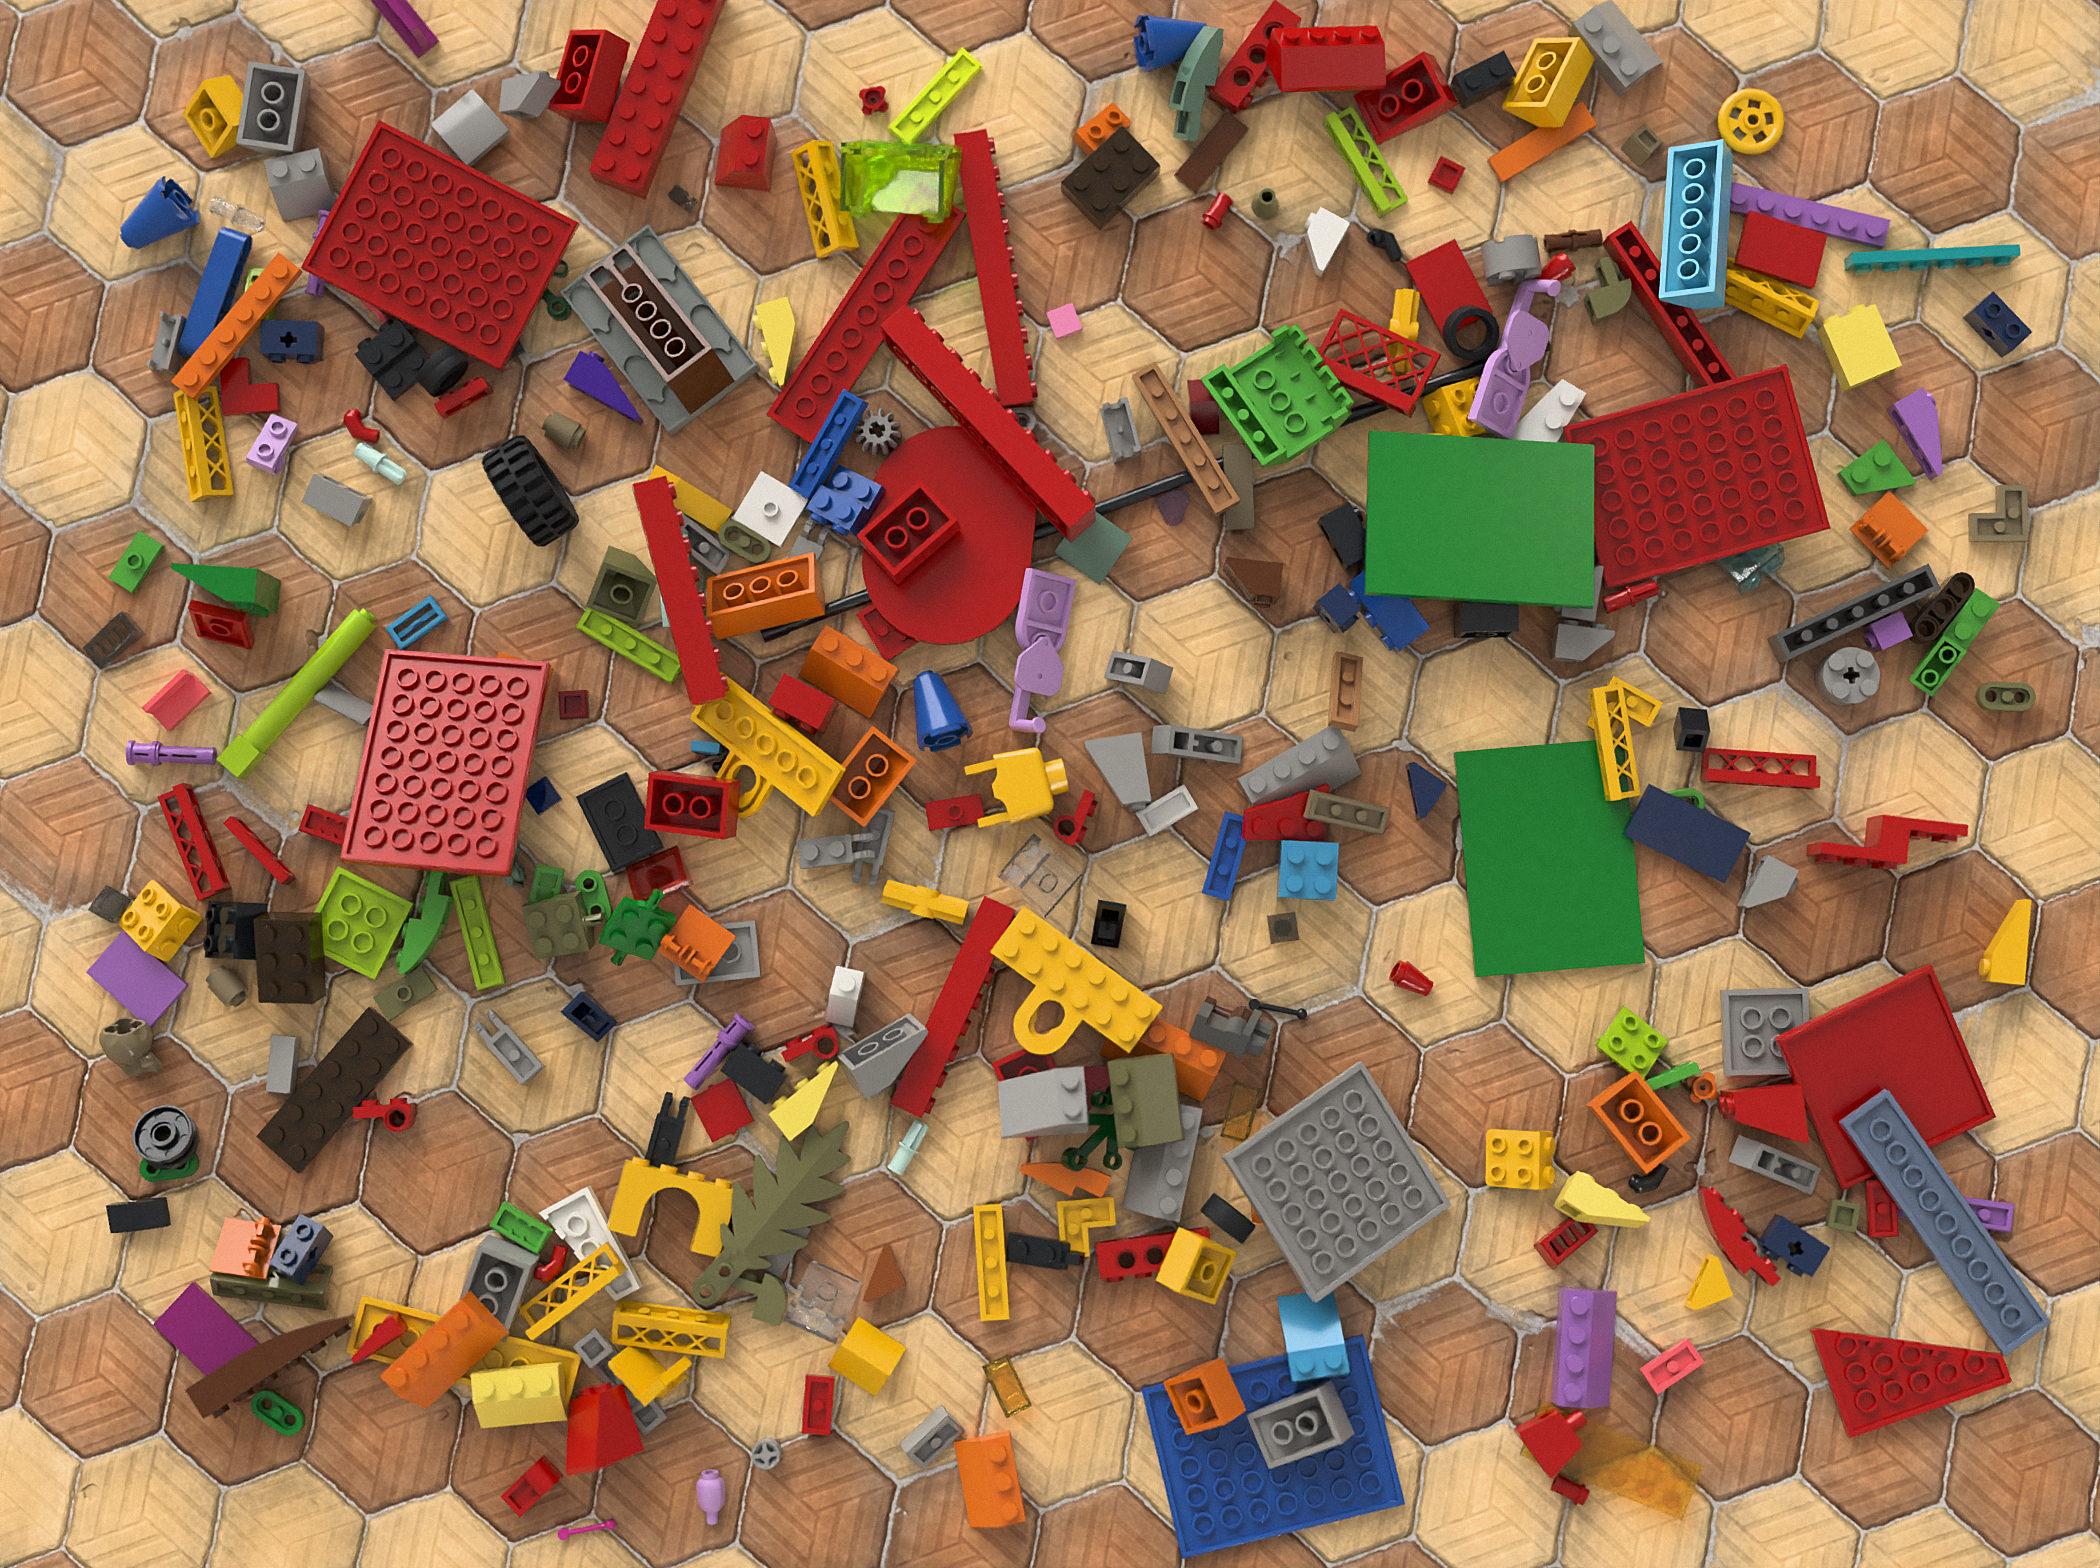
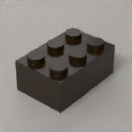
M1121 126L1061 182V192L1100 231L1160 174V164Z
M265 912L255 918L254 935L259 1003L314 1004L326 996L321 913Z

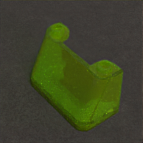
M884 140L841 142L840 211H849L851 217H867V212L872 211L922 214L923 217H927V222L944 223V218L950 217L962 160V146Z

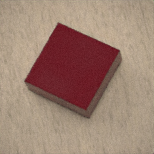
M588 690L558 691L560 720L589 719Z

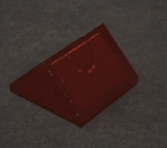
M678 845L625 867L634 900L648 901L654 889H658V892L661 890L664 893V898L694 886Z

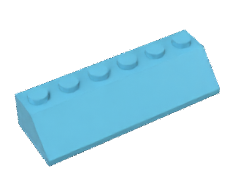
M1724 140L1670 147L1668 149L1659 287L1660 301L1695 310L1724 307L1733 155Z

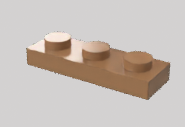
M1336 651L1333 656L1328 726L1352 732H1355L1358 728L1363 657Z

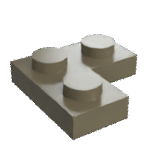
M2027 485L1996 486V513H1971L1968 515L1969 542L2029 541Z

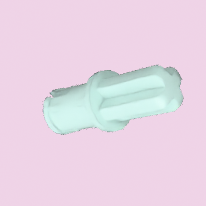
M365 442L360 443L356 447L354 457L370 466L374 473H381L397 485L402 484L406 479V471L389 460L387 454L377 452Z
M917 1119L914 1120L903 1141L898 1143L900 1146L887 1166L890 1170L901 1176L904 1175L914 1154L919 1153L917 1149L929 1129L926 1123Z

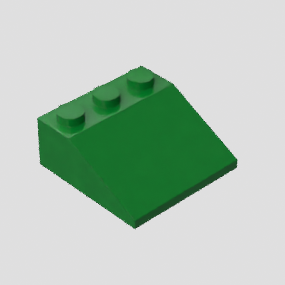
M171 563L172 570L225 601L234 604L235 609L243 610V612L249 613L253 617L268 618L269 613L278 614L280 580L257 568Z

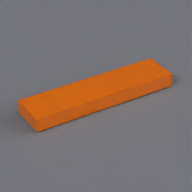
M1582 101L1570 109L1562 127H1539L1488 158L1487 162L1501 184L1595 128L1597 123Z

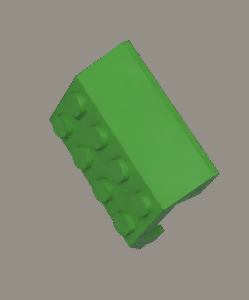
M1298 324L1293 325L1291 328L1283 325L1272 332V342L1231 369L1228 370L1226 365L1222 364L1200 378L1263 468L1288 463L1333 434L1352 414L1349 408L1355 403L1344 387L1335 390L1340 381L1328 365L1319 368L1324 360L1312 343L1304 347L1309 339Z

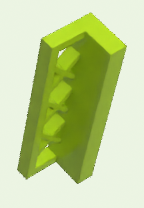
M1353 106L1338 114L1334 111L1325 116L1323 126L1378 218L1407 203L1409 199ZM1348 116L1351 117L1355 124L1353 134L1348 133L1341 120ZM1357 130L1360 132L1361 136L1356 135ZM1355 140L1367 144L1369 147L1367 158L1362 157L1354 144ZM1371 154H1373L1376 160L1370 159ZM1369 164L1381 167L1384 172L1381 181L1375 179L1368 167ZM1386 177L1390 183L1385 182ZM1383 187L1394 190L1399 199L1390 204L1383 192Z

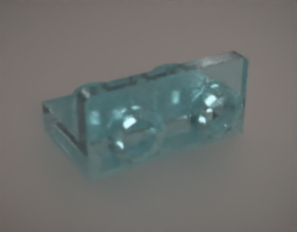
M1779 543L1721 558L1717 561V564L1737 584L1738 591L1743 595L1748 590L1755 589L1770 572L1774 573L1781 568L1785 561L1784 548Z

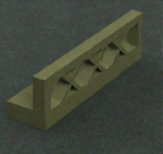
M322 1264L315 1265L310 1275L313 1273L323 1274L320 1284L311 1283L306 1280L302 1286L290 1279H281L277 1275L278 1272L271 1265L266 1280L212 1272L210 1283L214 1296L326 1310L329 1301L327 1287L333 1273V1267Z

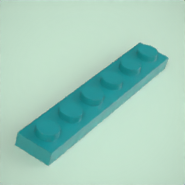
M2020 244L1853 252L1844 259L1845 270H1854L1855 274L1869 273L1871 269H1882V272L1888 273L1898 271L1899 268L1910 267V271L1925 270L1927 266H1938L1939 270L1955 268V265L1964 264L1966 268L1982 267L1984 263H1993L1994 267H2004L2011 265V262L2020 256Z

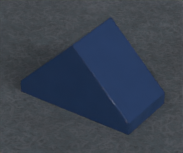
M1412 762L1406 765L1416 820L1426 818L1448 784L1417 763Z
M581 991L561 1011L566 1018L596 1042H599L618 1023L588 991Z

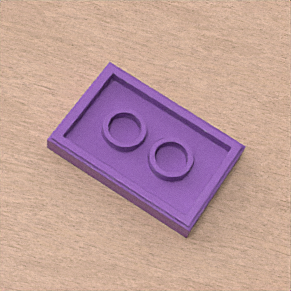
M124 930L86 972L139 1020L147 1022L151 1028L189 986L161 959L145 952Z

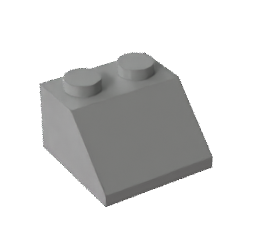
M319 148L264 160L270 189L284 223L317 216L318 210L331 211L336 202V196L328 158Z

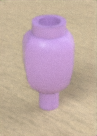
M705 1470L701 1473L702 1477L696 1484L697 1500L700 1508L706 1512L707 1524L712 1525L718 1523V1511L725 1503V1482L719 1476L718 1470Z

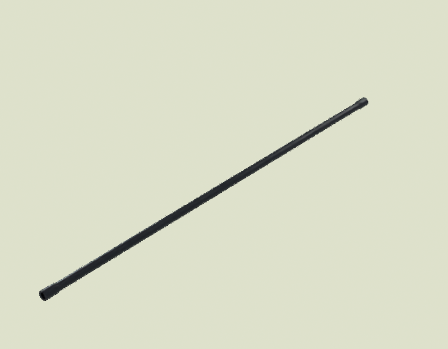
M1549 340L1545 353L1551 351V345ZM1488 358L1429 379L1419 398L1429 395L1441 387L1482 375ZM1417 384L1402 389L1401 392L1412 396ZM1375 401L1350 409L1352 414L1340 427L1389 410L1390 408ZM1252 453V460H1254L1256 457ZM1222 456V457L1217 458L1216 461H1217V463L1219 464L1220 468H1221L1222 471H1223V456ZM1184 470L1094 504L1095 511L1104 516L1194 481L1189 472ZM1050 521L1035 526L1034 541L1059 531ZM867 589L825 604V615L760 631L766 643L788 635L797 629L870 603L872 600Z

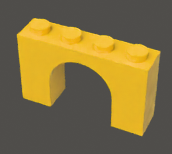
M633 1157L632 1161L626 1159L608 1219L607 1229L636 1237L647 1200L661 1189L668 1187L680 1188L689 1192L698 1204V1219L690 1244L691 1251L717 1258L723 1246L720 1226L722 1223L728 1226L732 1214L733 1182L716 1178L715 1182L704 1180L705 1175L689 1171L688 1175L677 1173L678 1168L666 1164H661L660 1168L649 1165V1160L639 1157Z

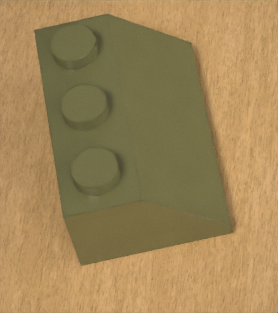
M1174 1053L1125 1056L1109 1061L1108 1069L1118 1148L1149 1146L1184 1139Z

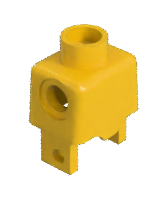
M1038 748L993 755V760L964 767L967 777L997 770L996 780L992 783L994 796L1000 799L1007 808V812L977 819L980 829L1010 822L1012 826L1051 813L1054 809L1052 795L1070 791L1062 759L1043 762L1041 751Z

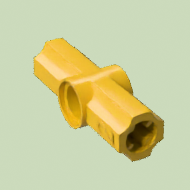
M1396 289L1392 319L1389 321L1388 330L1417 342L1419 323L1416 321L1420 292L1412 289ZM1395 343L1388 347L1390 359L1407 354L1404 345L1400 343ZM1408 347L1409 352H1413V349ZM1409 359L1393 364L1396 377L1410 373L1411 365ZM1387 366L1385 374L1393 376L1390 366Z
M888 879L881 903L910 910L909 913L931 919L935 917L961 925L964 924L969 907V902L964 899L941 894L940 891L918 885L914 887Z

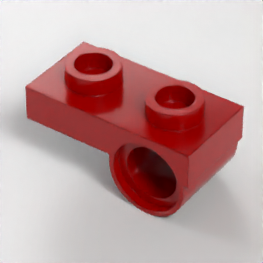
M1084 790L1074 817L1062 815L1054 822V834L1064 844L1074 847L1076 842L1082 843L1087 828L1083 826L1086 816L1092 817L1098 804L1097 801L1093 800L1095 793ZM1062 821L1073 823L1075 829L1070 836H1063L1059 833L1058 825Z
M826 1024L810 1031L811 1038L802 1042L801 1038L798 1037L786 1043L787 1050L781 1052L785 1062L787 1063L811 1050L822 1059L834 1057L840 1050L839 1035L835 1027L828 1029ZM825 1037L830 1038L834 1043V1049L830 1054L821 1052L819 1048L820 1041Z
M407 1098L390 1099V1104L379 1105V1100L362 1101V1106L353 1107V1119L383 1117L385 1126L393 1132L411 1128L415 1122V1114H417L416 1103H408ZM398 1110L402 1111L405 1115V1123L402 1126H398L394 1122V1114Z
M543 1455L500 1497L520 1518L563 1477V1474Z

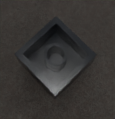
M1457 601L1453 605L1454 638H1510L1519 631V610L1516 604Z

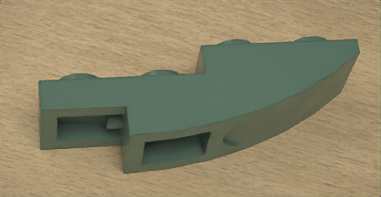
M1204 26L1193 40L1180 64L1168 106L1170 109L1177 110L1174 138L1197 142L1198 134L1201 130L1202 106L1205 102V85L1215 86L1216 78L1219 74L1218 63L1220 50L1224 42V29Z

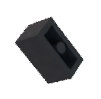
M1503 50L1455 74L1450 87L1463 110L1511 86L1517 74Z
M1350 502L1320 517L1317 522L1344 571L1365 560L1366 531L1361 524L1364 519L1356 506L1352 508Z
M744 1042L740 1043L720 1071L765 1105L769 1104L789 1077L784 1073L786 1067L775 1059L769 1062L761 1056L764 1051L754 1043L749 1042L748 1045Z

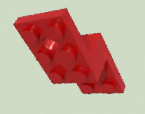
M1879 815L1867 818L1864 847L1819 842L1807 845L1806 856L1815 857V862L1832 864V862L1843 860V865L1860 867L1868 866L1870 863L1871 869H1897V865L1907 864L1909 839L1920 840V838L1929 839L1931 837V842L1948 844L1949 842H1957L1958 838L1968 836L1969 825Z

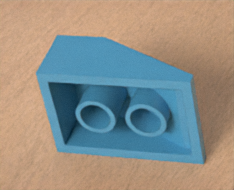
M1334 1290L1316 1303L1311 1301L1307 1293L1277 1297L1291 1384L1348 1375L1350 1371Z

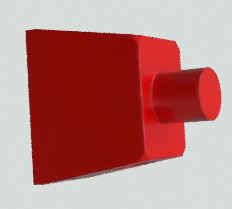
M1554 1408L1515 1427L1514 1431L1546 1475L1551 1479L1583 1446L1575 1433L1587 1425L1588 1422L1578 1409L1564 1419L1561 1413Z

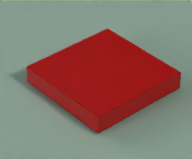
M191 599L188 610L198 637L252 649L255 640L245 612Z

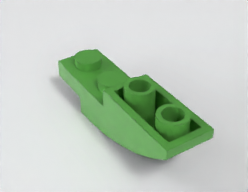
M1975 588L1970 597L1931 643L1908 681L1933 697L1967 653L1966 649L2001 604L1978 588Z
M427 870L425 876V886H428L426 897H422L419 904V914H422L421 919L409 918V923H405L403 926L402 939H405L403 951L400 950L396 958V967H399L398 974L408 975L414 971L438 942L454 902L453 897L444 895L449 872Z

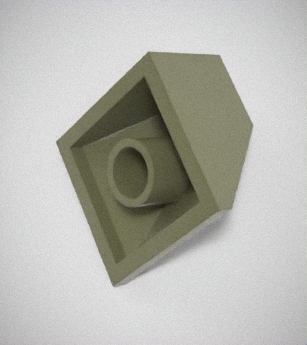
M609 545L586 607L639 626L657 584L656 576L636 555Z

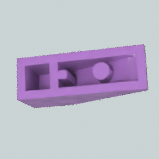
M1922 387L1886 410L1930 481L1941 475L1943 469L1938 411L1935 408L1936 402L1933 396Z

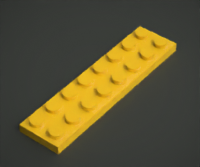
M364 1295L360 1300L346 1352L355 1354L386 1317L398 1311L409 1328L408 1332L368 1357L369 1359L392 1364L442 1316ZM509 1334L505 1343L499 1341L456 1382L472 1386L471 1374L480 1369L563 1362L567 1410H569V1400L572 1399L582 1358L577 1352Z

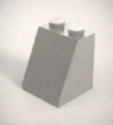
M1141 732L1084 741L1085 752L1122 808L1128 807L1129 812L1145 810L1146 804L1151 802Z

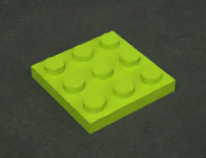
M338 866L314 912L321 913L324 955L373 980H377L415 903Z

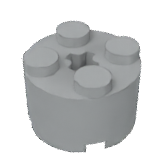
M1529 234L1503 237L1504 241L1496 245L1495 239L1481 245L1485 279L1488 287L1501 286L1506 281H1513V285H1520L1524 280L1541 276L1542 269L1537 237L1533 238V235Z
M1846 647L1828 654L1820 662L1815 671L1814 681L1818 693L1835 706L1847 707L1863 702L1876 693L1880 681V671L1877 662L1870 652L1856 647ZM1844 673H1847V675H1850V677H1851V680H1850V681H1849V679H1844V677H1843V674H1844Z

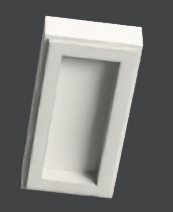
M1182 785L1146 806L1145 810H1139L1136 812V815L1148 836L1151 837L1199 808L1186 786Z

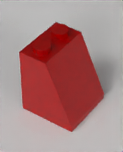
M741 115L721 130L715 185L770 192L777 141L770 118Z
M1780 1083L1720 1090L1721 1097L1717 1098L1719 1113L1723 1114L1724 1119L1788 1140L1809 1143L1801 1084Z
M609 1381L597 1386L591 1385L578 1390L580 1395L569 1400L565 1467L567 1476L600 1470L644 1450L623 1384L612 1386Z

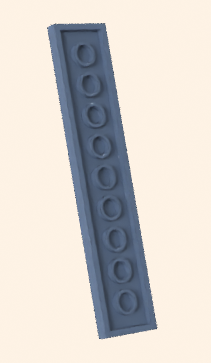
M1883 1089L1839 1121V1124L2002 1355L2007 1356L2051 1323L1889 1090Z

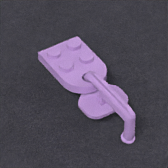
M1527 279L1521 282L1517 289L1498 350L1490 355L1485 364L1468 420L1501 439H1512L1530 383L1529 366L1542 359L1549 340V330L1546 324L1528 313L1534 293L1546 292L1549 296H1556L1561 290V283L1558 280Z
M1026 568L1015 626L1016 639L1023 652L1019 655L1014 675L1016 686L1009 726L1014 731L1042 733L1045 731L1046 724L1041 717L1026 720L1031 692L1052 696L1061 687L1064 666L1057 652L1061 649L1066 639L1076 580L1033 568Z

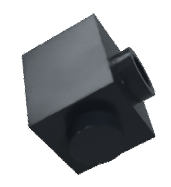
M1678 708L1673 726L1676 750L1705 752L1710 734L1707 709Z

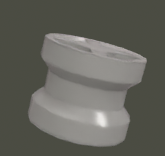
M766 1437L760 1439L754 1446L751 1455L755 1466L763 1470L776 1466L782 1456L781 1445L773 1438Z

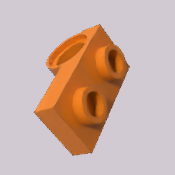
M1112 102L1075 131L1072 140L1087 156H1090L1119 127L1123 126L1127 130L1132 121Z

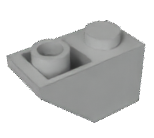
M535 70L533 74L529 75L515 74L513 78L502 79L499 112L519 120L539 117L559 89L561 81L550 77V73L541 70Z
M1563 620L1562 624L1554 627L1550 660L1578 664L1615 636V631L1607 630L1608 626L1603 624H1591L1589 628L1579 626L1580 622Z

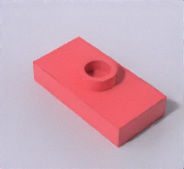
M1686 1337L1639 1370L1653 1391L1658 1395L1705 1362L1689 1338Z

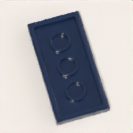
M1648 784L1623 832L1625 836L1723 883L1726 882L1751 834L1651 784Z

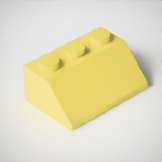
M563 1362L480 1369L471 1374L473 1405L481 1428L568 1420Z

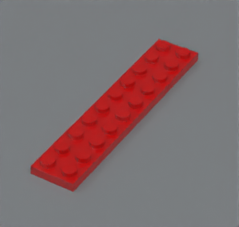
M918 185L766 415L812 445L842 390L845 389L849 392L852 390L883 343L880 325L903 305L909 304L967 215L964 211L925 186Z

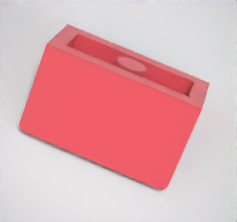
M183 669L148 701L142 709L146 713L152 714L167 731H172L212 692L194 673Z

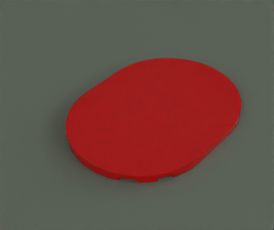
M943 426L929 429L910 437L894 449L884 460L873 482L883 486L886 491L866 526L921 480L957 518L960 530L899 584H896L864 548L862 570L870 599L880 615L894 628L907 637L927 644L958 645L974 641V639L996 630L1007 620L1020 603L1026 568H1031L1037 507L961 426Z

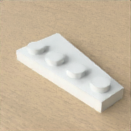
M1562 379L1516 424L1512 440L1557 442L1564 431L1563 427L1568 425L1586 393Z
M591 1185L539 1212L545 1220L552 1224L562 1240L565 1239L575 1251L574 1254L580 1261L584 1260L606 1242L610 1243L628 1268L627 1271L604 1287L615 1301L643 1287L615 1231L607 1229L608 1218ZM605 1251L598 1256L597 1269L607 1270L614 1265Z

